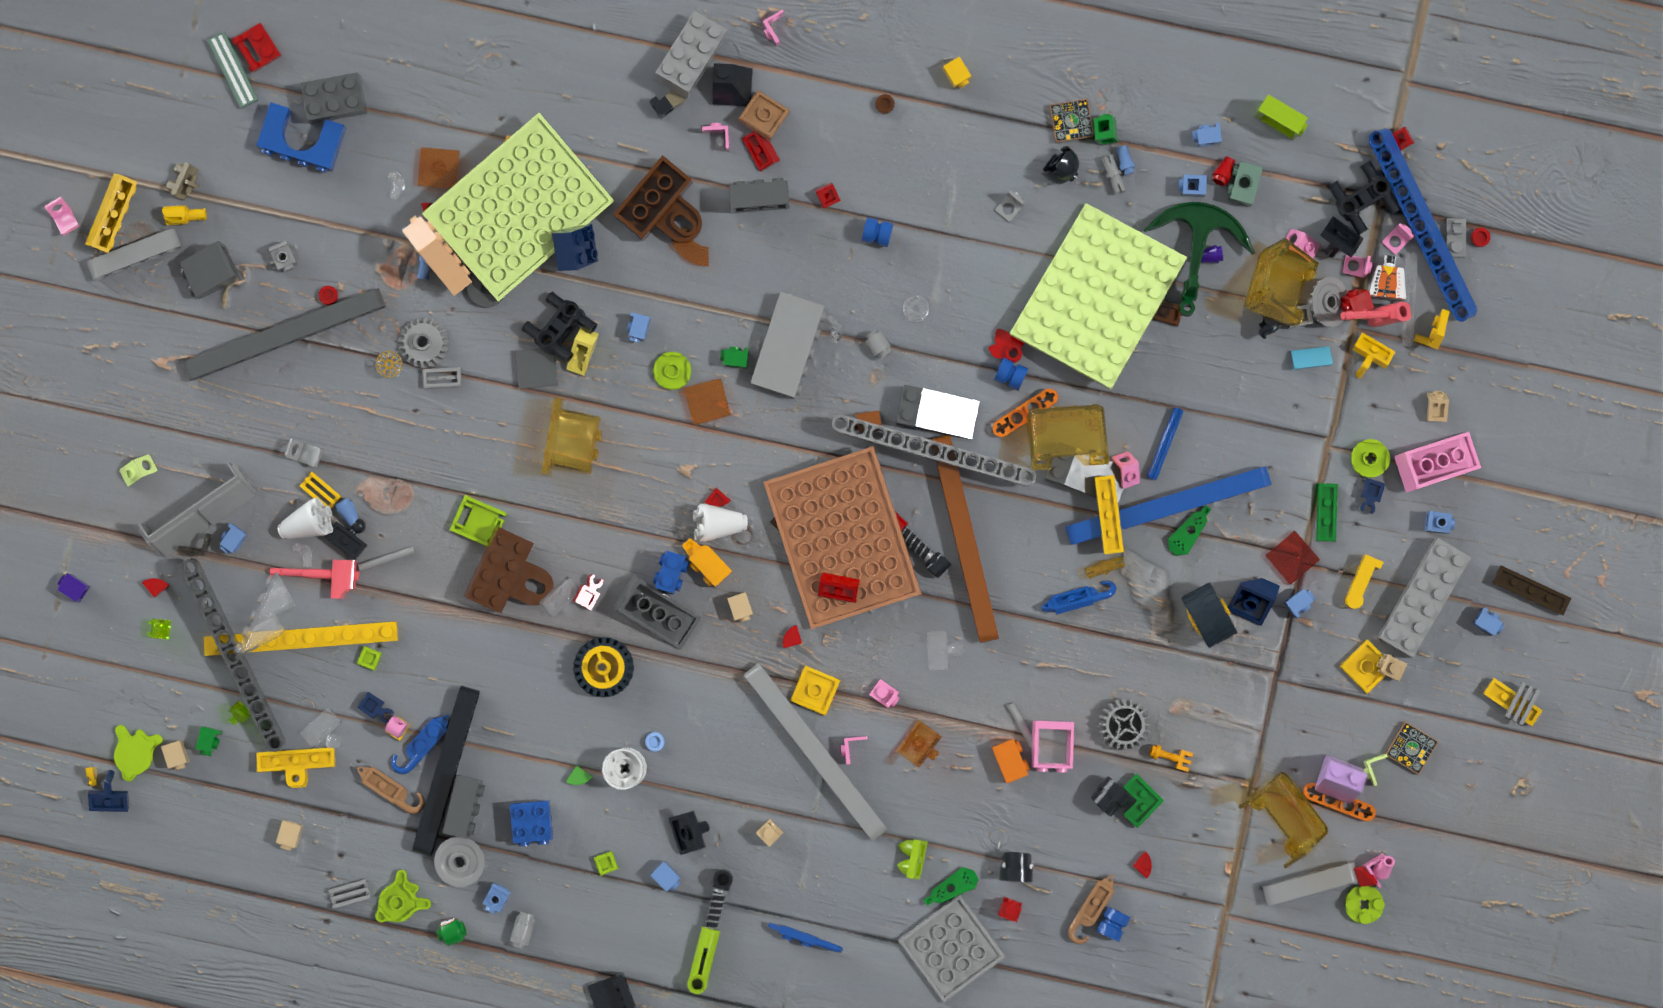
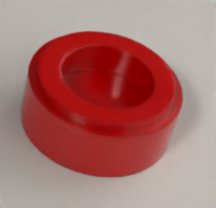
M1477 228L1470 235L1471 243L1476 247L1486 246L1491 238L1489 231L1485 228Z
M332 286L322 287L318 294L319 300L325 305L335 304L339 297L338 291Z

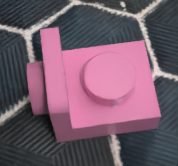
M881 679L869 694L887 708L890 705L894 707L900 699L897 696L899 692Z

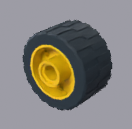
M1210 582L1182 596L1181 599L1187 608L1188 618L1196 632L1204 639L1208 648L1237 634V630L1229 617L1231 615L1223 598L1219 599Z

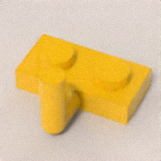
M1442 309L1439 316L1435 315L1432 323L1434 327L1429 338L1415 334L1413 341L1438 350L1445 335L1450 311Z
M1362 332L1352 350L1364 356L1365 360L1355 373V376L1362 378L1372 362L1386 369L1395 351Z

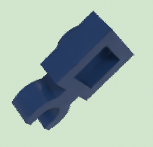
M1366 478L1361 497L1366 498V500L1360 505V511H1364V507L1369 505L1371 507L1370 514L1375 512L1374 501H1381L1385 483Z
M367 692L358 706V709L373 719L376 715H379L380 720L384 723L389 722L384 718L386 712L394 714L392 709H384L382 706L385 702L370 692Z

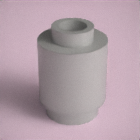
M874 330L866 336L868 338L865 341L879 360L892 352L890 349L891 345L882 331L877 332Z

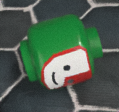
M457 918L441 922L440 930H437L439 941H444L447 946L463 942L464 936L467 935L464 922L459 921Z

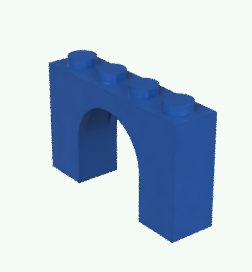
M270 102L256 145L261 149L260 152L270 156L272 153L278 154L279 158L285 161L294 159L297 160V164L308 167L310 164L316 166L315 169L321 172L333 171L346 127L343 124L325 119L318 142L308 150H294L288 146L285 139V130L291 110L288 107Z

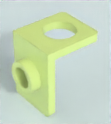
M147 454L132 460L119 471L127 486H131L142 477L157 472V468L150 455ZM142 461L149 463L150 470L143 468Z
M1387 754L1363 761L1365 765L1364 771L1367 773L1366 779H1370L1372 786H1377V782L1370 763L1388 757Z

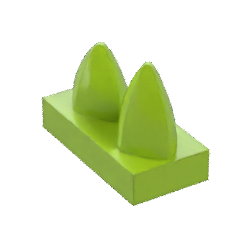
M914 839L903 841L897 845L904 854L910 856V859L903 860L897 864L899 870L906 875V878L921 879L928 841Z

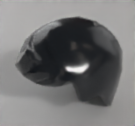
M1265 302L1261 309L1263 321L1259 323L1261 328L1259 335L1263 339H1266L1267 335L1275 333L1284 321L1283 312L1270 302Z

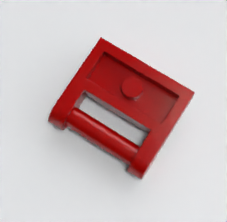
M261 22L231 40L247 61L251 73L257 72L282 56ZM249 39L261 59L259 62L254 60L244 44V41Z

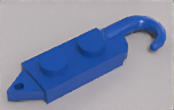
M1106 580L1102 581L1101 584L1109 585L1110 589L1108 591L1098 593L1095 588L1086 586L1051 596V599L1041 608L1042 611L1056 612L1057 615L1093 605L1094 602L1112 597L1116 592V585L1114 582Z
M450 715L436 719L433 717L407 746L406 753L411 759L409 763L403 768L398 767L396 764L398 756L394 755L391 761L393 770L398 774H407L412 771L446 734Z
M769 922L768 927L779 931L778 933H781L784 939L793 941V938L801 940V945L810 948L812 945H816L834 952L843 951L841 946L819 939L817 936L785 925L780 926Z

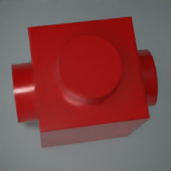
M1352 289L1346 292L1347 295L1340 297L1343 312L1369 311L1374 308L1369 290Z

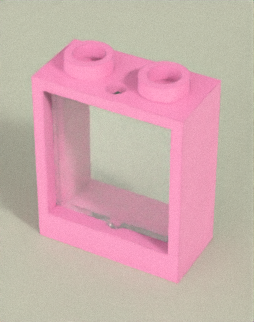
M1033 721L1031 767L1036 768V771L1048 772V768H1056V772H1067V769H1073L1074 722Z

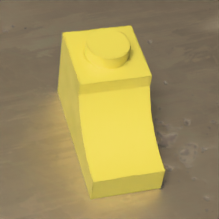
M580 328L571 350L574 355L568 362L566 370L585 376L599 333L593 332L590 334L586 329Z

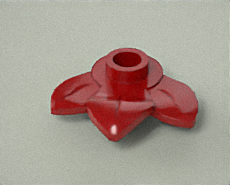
M997 329L995 333L996 344L988 348L990 353L997 359L1007 358L1013 363L1018 362L1022 357L1021 348L1024 342L1014 338L1005 330ZM1011 350L1016 352L1015 357L1009 356Z

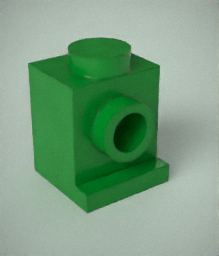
M1102 114L1098 118H1094L1096 142L1099 145L1119 143L1116 119L1113 115Z
M739 347L721 350L720 361H724L723 365L726 367L747 369L749 348H745L744 351H741Z
M201 726L195 749L200 750L202 755L211 756L214 749H218L220 738L217 737L222 735L223 731Z

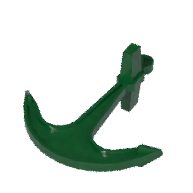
M1186 202L1172 206L1158 215L1143 230L1148 232L1161 228L1173 221H1183L1192 229L1189 277L1183 284L1181 295L1183 301L1179 307L1180 314L1185 317L1191 316L1195 310L1193 302L1197 300L1199 289V276L1197 275L1208 235L1213 230L1223 229L1228 231L1241 246L1251 254L1255 253L1247 233L1235 217L1220 207L1203 202ZM1184 307L1190 308V310L1187 311L1184 309Z

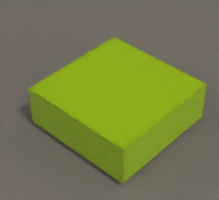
M364 646L357 664L376 671L383 653Z
M612 851L594 857L600 876L619 869Z

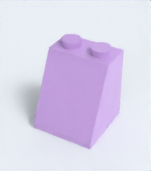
M1326 754L1314 790L1351 804L1362 792L1367 773L1361 767Z

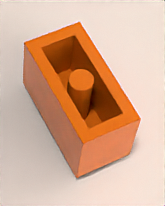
M1010 739L991 747L1006 783L1028 775L1027 771L1030 768L1027 760H1022L1020 752L1023 751L1019 741L1015 742L1014 739Z

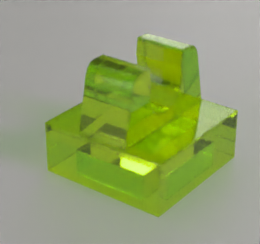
M152 619L148 622L151 625V632H147L150 638L169 639L171 620Z
M240 701L229 709V712L232 714L229 722L234 726L240 721L244 723L251 718L247 706Z

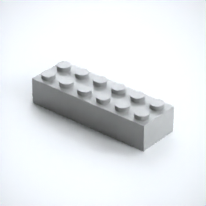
M1435 538L1382 627L1377 639L1405 656L1413 658L1472 557L1440 538Z

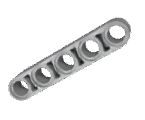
M169 229L87 261V265L93 280L97 281L176 251L182 246L176 230Z
M1348 862L1262 886L1267 906L1357 882L1354 868H1356L1354 862Z

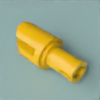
M184 205L165 206L162 209L166 225H187L190 221L207 220L206 208L189 209Z

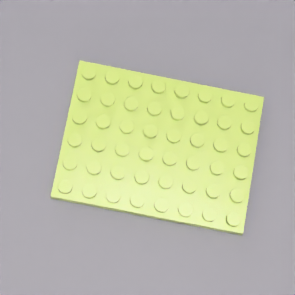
M538 112L429 206L422 215L431 222L436 231L499 302L555 253L552 233L561 229L590 223L614 200Z
M1086 203L1012 328L1010 335L1112 390L1186 262L1187 257Z

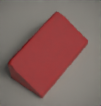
M752 131L742 138L760 172L780 161L771 142L758 133Z
M822 573L818 596L856 603L860 580Z

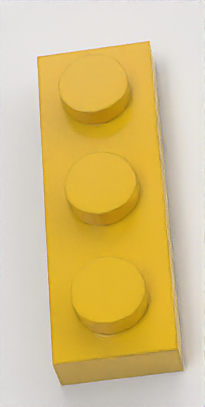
M1495 678L1491 680L1483 692V695L1508 710L1516 694L1515 691ZM1520 696L1511 714L1515 715L1523 699L1522 696ZM1528 700L1526 701V703H1525V705H1524V707H1523V709H1522V711H1521V713H1520V715H1519V717H1518L1519 719L1522 717V715H1523V713H1524V711H1525V709H1526V707H1527V705H1528V703H1529ZM1533 705L1525 723L1532 727L1543 710Z

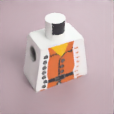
M1385 255L1384 266L1377 265L1374 267L1368 288L1371 298L1404 301L1406 299L1404 268L1395 267L1396 256Z

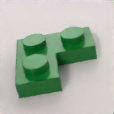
M1137 773L1123 786L1136 800L1123 815L1138 828L1164 800Z

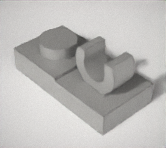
M1446 219V245L1453 258L1466 257V219Z

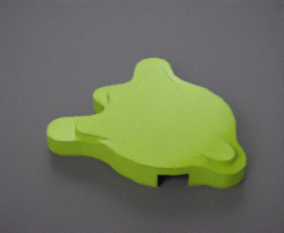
M118 725L115 728L118 744L114 752V761L121 771L123 779L125 781H133L136 776L149 769L154 758V751L162 744L163 737L159 734L148 736L142 729H138L135 735L132 736L124 725Z
M401 869L397 871L394 882L379 895L378 910L375 918L381 923L386 921L403 922L409 919L416 911L429 909L432 904L428 898L416 896L419 886L409 882L407 872Z

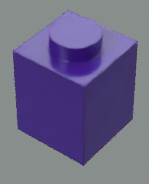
M69 573L66 576L63 575L57 583L59 585L58 591L79 603L91 587Z

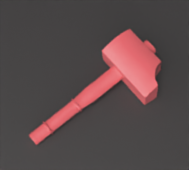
M1398 302L1375 307L1369 311L1342 312L1340 317L1342 320L1367 319L1369 326L1380 327L1410 320L1411 311L1410 304Z
M333 560L332 569L270 568V575L281 577L297 576L302 578L332 579V599H344L349 591L356 589V580H359L360 572L357 571V561Z

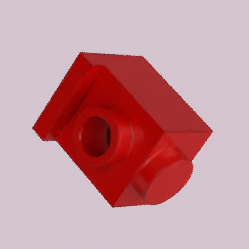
M1004 896L998 916L1017 923L1022 910V903Z

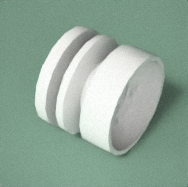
M621 748L612 751L606 756L602 772L604 779L610 786L625 790L637 786L643 781L647 773V764L644 756L639 751L633 748ZM629 764L628 769L630 772H623L624 767L622 765Z

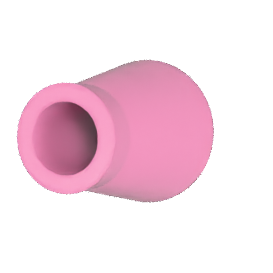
M1386 856L1375 863L1372 870L1376 878L1380 880L1389 878L1395 860L1391 856Z

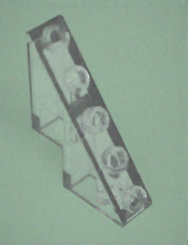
M275 573L274 576L269 575L265 583L267 589L265 593L261 592L257 600L260 603L258 609L254 608L249 617L252 620L250 626L246 625L241 636L244 639L242 643L238 642L235 647V658L280 637L284 633V629L277 616L291 610L295 603L278 573Z

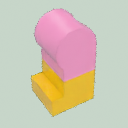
M393 715L385 728V732L401 741L411 724Z

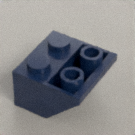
M592 224L565 228L552 233L558 271L579 270L598 262V252Z

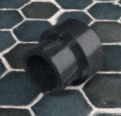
M1109 776L1099 784L1097 791L1091 796L1092 801L1110 817L1117 810L1120 811L1131 800L1128 794Z
M1022 852L1003 853L999 880L1032 882L1033 864H1031V854Z

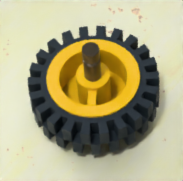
M608 637L594 638L582 645L575 655L573 663L575 679L585 692L593 696L610 697L617 695L629 685L633 677L634 661L631 653L618 640Z

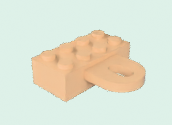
M416 215L410 219L411 224L402 231L455 296L472 283L468 277L470 272L464 264L460 266L462 262L455 253L451 255L453 250L446 242L442 244L445 240L438 231L433 232L436 229L429 220L425 222L421 216L419 218Z

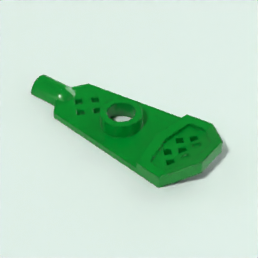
M1205 505L1200 512L1195 511L1168 538L1169 551L1176 556L1188 555L1208 521L1206 516L1212 509ZM1190 526L1194 528L1192 534L1187 532V528Z
M962 867L931 891V895L924 899V902L927 906L934 902L940 904L963 893L976 889L979 878L974 870ZM949 886H954L953 892H948Z

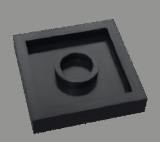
M1332 216L1320 234L1321 237L1330 242L1327 248L1324 249V253L1328 255L1331 249H1333L1329 255L1331 258H1334L1339 250L1352 258L1364 239L1334 216Z
M694 810L668 818L680 855L706 848L702 834L710 830L707 821L698 823Z

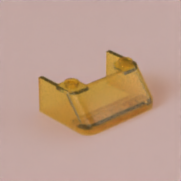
M1279 772L1252 792L1238 806L1241 809L1250 804L1253 809L1258 811L1265 808L1288 839L1284 843V848L1291 858L1283 865L1285 869L1305 857L1328 834L1325 822L1285 772Z

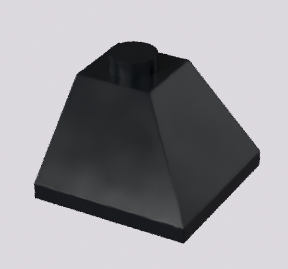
M714 63L712 105L747 107L751 101L753 68L734 64Z

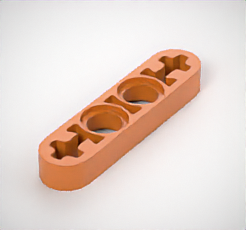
M1051 388L1045 389L993 424V434L999 438L1005 437L1057 402V392ZM1045 393H1053V402H1050L1049 400L1044 402L1043 404L1046 407L1042 408V405L1037 400V398L1040 397V399L1043 400L1046 397ZM1034 402L1038 405L1039 409L1036 413L1028 411L1029 403ZM1014 413L1022 415L1021 423L1015 424L1012 421L1011 417ZM1008 418L1009 423L1014 428L1010 429V427L1007 426L1004 429V434H1002L1001 432L997 433V424H1000L1001 426L1006 424L1007 422L1004 419Z
M1308 783L1303 788V795L1308 800L1360 820L1371 821L1376 815L1375 808L1372 805L1357 799L1353 801V809L1346 811L1343 808L1344 801L1335 799L1334 803L1328 804L1325 801L1326 795L1323 793L1321 801H1318L1320 796L1313 794L1310 797L1307 789L1312 788V786L1315 787L1316 783ZM1358 803L1361 804L1359 808L1367 809L1369 807V811L1372 812L1371 815H1367L1364 818V814L1359 811L1355 815Z

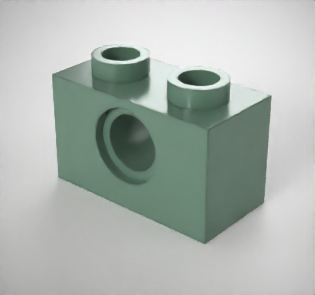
M1242 161L1238 166L1235 165L1232 177H1235L1233 184H1229L1227 195H1229L1228 201L1251 207L1263 167ZM1239 180H1247L1249 183L1248 188L1240 187Z

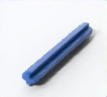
M1175 407L1171 413L1147 477L1151 480H1157L1183 415V410Z

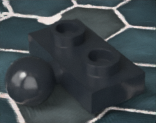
M357 519L349 531L336 521L332 526L333 532L325 535V538L356 561L367 547V544L360 540L356 534L364 532L366 524L362 519Z

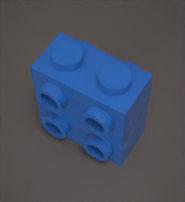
M666 551V554L662 553L659 565L662 567L660 573L656 572L653 583L656 584L655 588L672 594H676V591L680 592L683 584L680 578L682 572L686 573L689 562L686 561L687 557L670 551Z
M550 800L510 804L513 843H518V846H529L532 841H537L538 845L549 844V840L553 839Z

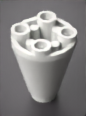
M317 497L311 499L278 525V533L283 539L316 537L330 534L333 532L330 518L332 516L331 508L325 506Z
M699 504L697 510L693 512V520L697 522L694 538L700 542L714 540L747 530V515H742V513L708 504Z

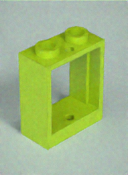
M1269 94L1254 116L1293 140L1296 136L1301 137L1308 126L1305 123L1308 117Z

